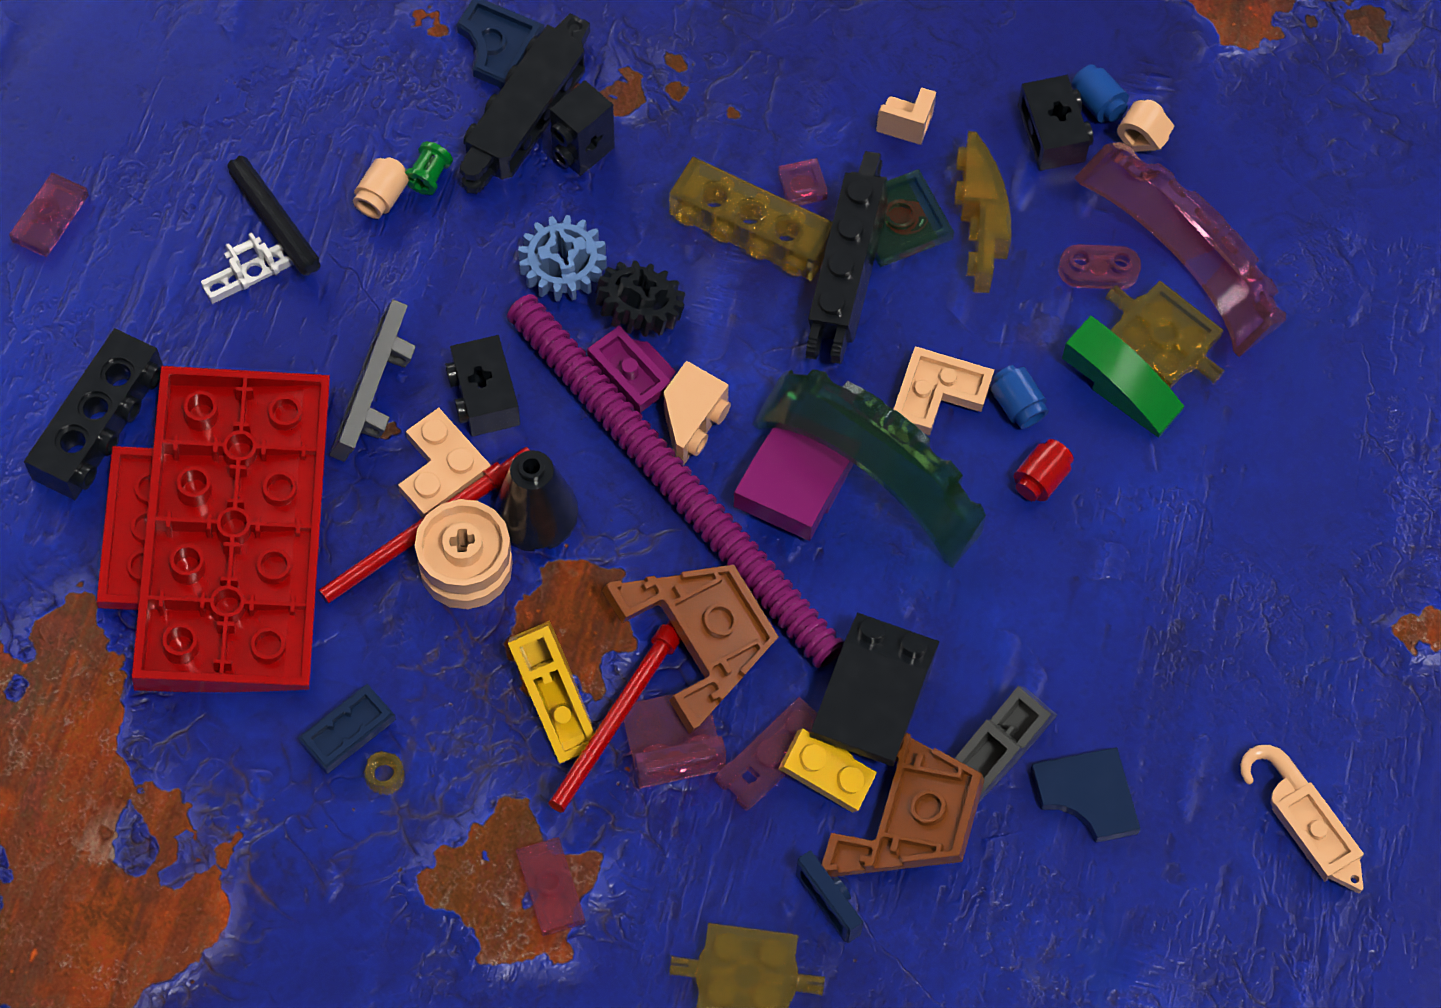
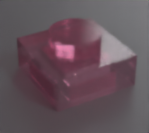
M817 158L778 167V176L788 208L827 200L828 190Z

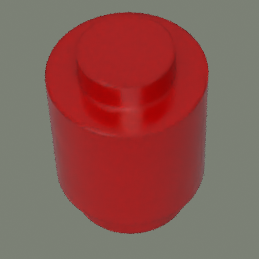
M1048 439L1045 443L1038 444L1014 473L1017 491L1029 501L1048 500L1071 471V464L1074 461L1071 451L1061 442L1054 439Z

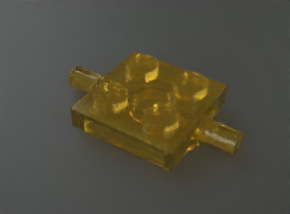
M1159 281L1147 294L1136 299L1130 297L1117 285L1106 295V300H1109L1124 312L1121 320L1111 331L1130 346L1161 377L1170 389L1185 374L1195 369L1213 384L1221 378L1225 370L1206 355L1208 350L1221 338L1223 329L1162 281Z
M708 923L706 944L699 956V960L672 956L669 975L696 978L699 991L697 1008H789L796 992L823 996L825 976L798 974L795 959L798 935Z

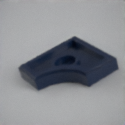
M472 0L456 24L457 32L471 42L477 53L473 66V76L499 88H503L505 85V79L511 67L515 64L519 65L525 57L526 48L530 40L534 36L539 37L544 30V24L487 0Z
M1117 747L1032 764L1031 772L1042 810H1061L1076 816L1089 828L1095 842L1139 834L1140 825Z

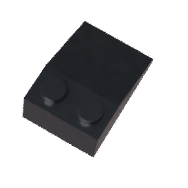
M857 612L840 652L809 737L893 767L930 676L940 641Z

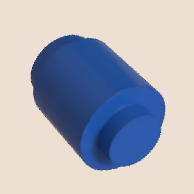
M1091 64L1081 69L1073 78L1072 88L1078 89L1082 104L1099 122L1116 121L1126 112L1129 95L1104 68H1097L1094 64Z
M1014 365L1002 369L994 376L993 380L995 383L990 390L1012 423H1017L1021 429H1026L1038 423L1048 414L1049 410L1045 405L1047 399L1025 367L1016 369Z

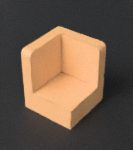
M921 87L916 103L888 97L886 104H882L879 109L876 131L921 145L934 112L936 92Z

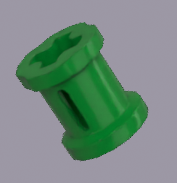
M425 141L422 142L418 149L420 155L413 167L407 168L405 173L409 178L408 186L423 195H433L437 189L436 181L443 169L450 167L453 158L442 146Z

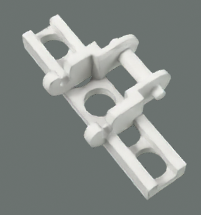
M249 233L248 241L233 248L229 243L225 245L228 252L224 253L226 258L231 257L229 259L230 267L202 280L201 284L211 303L214 304L234 293L248 289L249 286L261 280L279 274L280 271L293 266L294 263L289 256H283L285 251L280 244L268 249L265 242L259 245L262 242L260 237L255 238L252 233ZM254 248L258 257L241 265L237 255ZM273 257H277L280 260L274 262ZM252 266L262 268L261 274L256 277L249 276L247 270ZM235 275L237 280L229 283L230 277ZM221 283L224 285V287L216 291H210L214 284Z

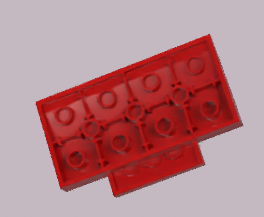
M161 366L154 448L112 446L97 593L98 608L138 610L132 670L134 691L267 692L309 690L330 375Z

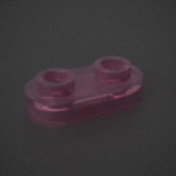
M1077 244L1064 250L1060 258L1058 272L1061 279L1072 287L1126 289L1136 283L1141 270V260L1138 254L1128 247ZM1074 260H1084L1087 264L1079 265ZM1121 261L1126 263L1127 266L1121 267L1118 266L1115 262Z

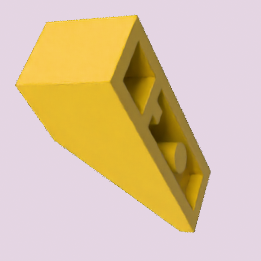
M548 621L510 637L508 645L559 763H563L579 756L595 731L551 622Z

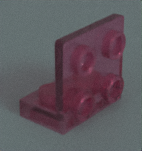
M675 694L638 701L634 704L623 722L639 789L725 770L726 749L723 737L717 736L712 713L693 733L689 734L669 702Z

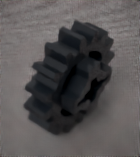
M633 261L631 267H627L624 263L617 262L615 270L607 267L604 276H600L595 291L597 293L595 304L602 306L601 316L613 317L612 326L615 327L621 323L626 325V333L631 334L636 329L640 330L641 334L647 337L649 330L653 329L658 335H663L665 327L673 330L677 320L680 321L685 306L683 303L685 292L677 291L680 284L678 280H667L669 272L666 270L660 273L654 272V264L649 263L647 267H642L637 261Z

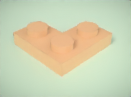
M915 346L891 415L890 424L930 436L941 401L982 412L994 369Z
M438 407L406 431L407 439L428 463L398 484L399 492L423 518L436 507L483 477L482 471L491 465Z

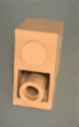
M688 361L683 364L664 391V414L672 447L675 451V457H680L683 460V466L691 455L698 456L708 440L707 432L714 423L717 425L722 423L731 407V403L728 402L729 385Z

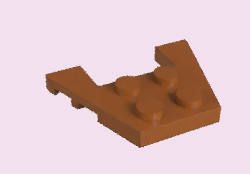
M735 565L684 571L680 575L661 578L649 576L644 580L622 583L621 580L613 581L606 584L602 590L621 623L655 606H661L705 679L676 693L669 700L689 734L693 733L779 637Z
M906 733L895 761L898 764L876 839L867 840L831 833L822 866L830 877L963 862L985 781L982 773L936 748L931 749Z

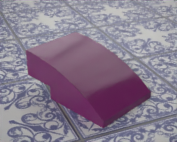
M788 409L765 439L734 492V507L810 541L824 514H828L863 447V442Z

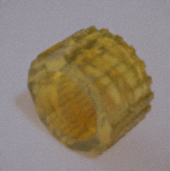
M381 751L367 759L364 775L367 785H369L373 792H377L379 795H388L402 787V782L405 781V771L402 761H400L398 756ZM387 765L392 767L394 774L387 781H378L375 778L376 768Z

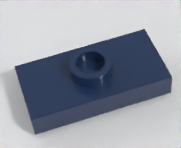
M366 684L298 737L305 750L328 774L393 723L396 718L389 707Z
M811 850L799 857L796 876L836 931L847 943L859 937L862 932L863 920L848 900L851 899V895L845 884L837 876L831 878Z

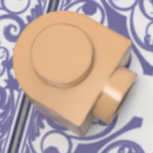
M1137 100L1131 105L1118 126L1117 132L1131 152L1160 150L1167 143L1169 135L1175 126L1157 102Z

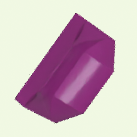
M620 325L587 348L588 356L593 359L594 365L602 369V375H607L610 378V384H615L618 387V393H623L626 396V402H631L634 405V410L640 413L664 395L665 389L676 372L648 341L632 339Z

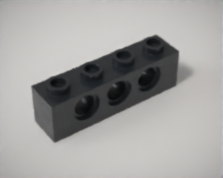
M116 328L113 329L25 458L24 463L32 480L73 500H76L83 489L86 490L91 486L97 474V467L105 455L109 456L112 454V446H117L119 434L127 422L135 420L140 412L142 400L149 389L156 388L160 383L161 366L163 364L156 347ZM128 379L123 385H113L118 380ZM98 412H107L99 419H90ZM84 445L80 451L68 453L72 447Z

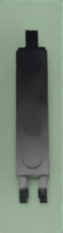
M569 13L556 28L547 24L539 37L534 36L530 40L526 48L525 57L520 64H515L511 67L506 76L505 85L499 94H493L489 98L485 106L484 115L479 122L470 125L463 140L466 147V155L460 165V174L463 175V178H461L462 187L465 188L467 193H481V190H484V186L488 185L493 176L501 180L514 176L550 124V108L570 93L585 73L583 46L590 33V23Z
M865 151L859 173L845 172L808 317L811 329L806 346V358L817 360L821 350L822 339L828 338L834 339L830 351L831 362L842 364L847 343H852L855 339L888 206L887 177L880 176L883 165L880 153Z

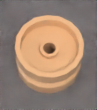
M458 499L442 503L425 516L417 529L415 550L423 586L431 596L450 608L468 610L487 605L500 596L511 579L513 566L509 533L506 523L493 508L479 501Z

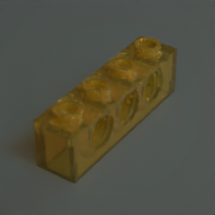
M695 157L691 158L669 193V214L673 215L680 223L701 228L709 232L713 238L720 242L735 244L745 249L749 255L756 259L769 260L781 266L785 272L792 276H802L812 281L822 265L833 223L822 216ZM719 203L721 206L711 207L708 204ZM751 219L757 221V223L748 224L743 221ZM789 236L793 240L784 241L779 239V237Z

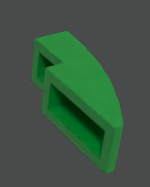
M1090 315L1066 342L1062 359L1094 382L1093 391L1159 438L1183 411L1184 405L1161 377L1130 346Z

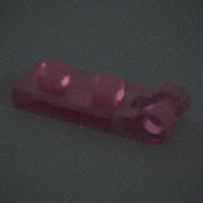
M798 697L733 761L727 763L717 773L714 781L723 790L729 788L737 796L736 802L746 811L751 809L786 775V773L778 768L796 732L802 728L811 732L817 712ZM748 770L757 780L749 784L741 776Z

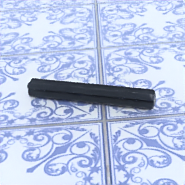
M238 156L235 160H230L227 165L229 174L299 272L305 276H309L312 272H317L320 269L319 257L249 160L244 156Z

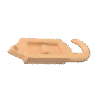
M1258 745L1249 749L1243 755L1240 764L1241 775L1245 783H1253L1251 766L1256 760L1265 759L1270 761L1283 778L1271 796L1270 802L1273 812L1324 882L1331 879L1357 893H1361L1363 890L1360 859L1364 853L1311 782H1307L1290 757L1280 748L1272 745ZM1351 878H1354L1357 883L1351 882Z

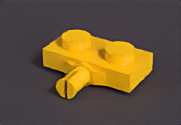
M803 728L798 730L778 769L850 812L858 811L877 772L854 759L847 750L809 737L810 732Z

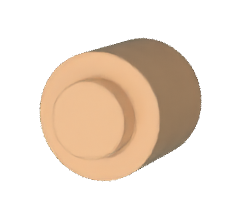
M390 157L375 159L355 189L356 196L353 199L355 207L366 216L374 219H379L383 214L389 213L409 182V178L405 173V167L399 161Z

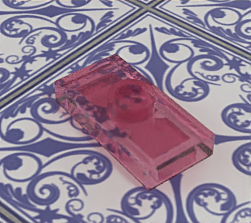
M52 172L10 232L11 241L47 258L89 196L87 188Z
M559 837L517 849V858L542 937L585 924L583 910Z

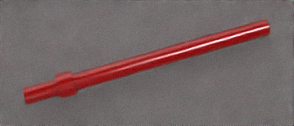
M524 447L503 463L495 462L482 471L483 477L446 502L458 499L478 501L492 490L498 492L514 458L522 452L530 451V449ZM425 517L320 588L318 591L325 602L329 604L413 546L416 540L417 529Z
M670 620L666 625H660L651 639L652 647L550 799L549 805L554 810L561 813L565 811L666 655L673 654L678 647L681 638Z

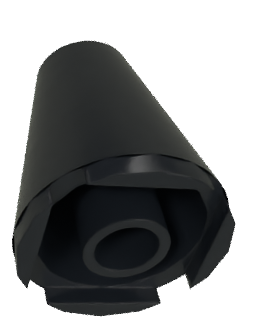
M530 450L520 453L512 461L495 499L494 510L506 523L511 545L524 551L535 552V549L548 547V549L558 547L570 537L577 524L578 504L572 489L550 458L542 452Z

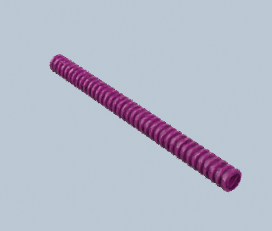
M529 294L515 301L508 311L507 320L515 324V329L523 333V338L530 342L534 350H539V356L544 360L547 359V365L550 368H554L555 374L558 377H562L563 383L566 386H570V390L574 395H579V401L582 404H587V410L590 413H595V419L598 422H603V428L608 432L611 431V437L616 441L619 440V446L627 450V455L631 459H635V464L639 468H644L643 473L647 477H652L651 480L654 486H660V492L662 495L668 496L669 503L677 505V512L682 515L685 514V521L689 524L694 523L693 530L696 533H702V540L706 543L711 542L710 549L713 552H719L718 558L723 562L727 561V565H735L749 590H753L754 598L756 600L761 599L763 609H770L769 615L771 618L779 619L778 626L782 629L787 628V636L789 638H796L795 645L798 648H805L804 655L807 658H814L812 664L815 667H824L840 655L845 641L840 637L835 638L836 631L833 628H826L827 621L824 618L818 619L819 612L816 609H809L810 602L807 599H801V592L798 589L792 590L793 583L788 579L784 580V573L781 570H775L776 564L771 560L767 561V554L764 551H758L759 545L755 541L750 542V535L747 532H741L742 526L737 522L733 523V516L730 513H724L725 507L720 503L716 504L717 498L713 494H708V488L705 485H699L700 479L695 475L691 476L692 470L688 466H683V460L680 457H675V451L672 448H666L667 442L659 438V433L656 430L650 429V423L647 420H642V414L639 411H634V405L629 401L626 402V396L621 392L618 393V387L613 383L610 384V378L605 374L602 375V369L594 365L593 359L586 356L584 349L578 348L577 341L573 338L570 339L568 331L562 330L560 322L554 321V316L550 312H546V307L539 303L538 298L533 294Z

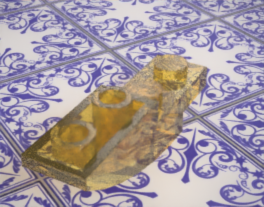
M968 131L966 147L958 146L956 170L963 171V181H956L954 205H962L961 221L970 222L968 240L976 241L975 252H969L967 260V276H974L973 292L989 293L994 272V258H1008L1011 244L1010 207L1004 181L993 156L977 132Z

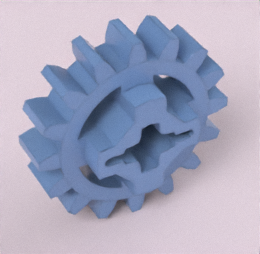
M570 215L565 216L563 223H557L553 216L549 217V226L547 227L536 222L534 224L535 235L525 233L523 235L524 246L518 248L520 274L526 275L527 286L531 288L538 285L539 296L544 297L549 291L554 292L555 301H560L562 293H568L572 300H576L577 290L579 289L587 294L591 293V281L598 283L600 276H602V270L607 268L605 241H599V231L595 228L587 232L586 220L584 219L579 221L577 225L571 224Z

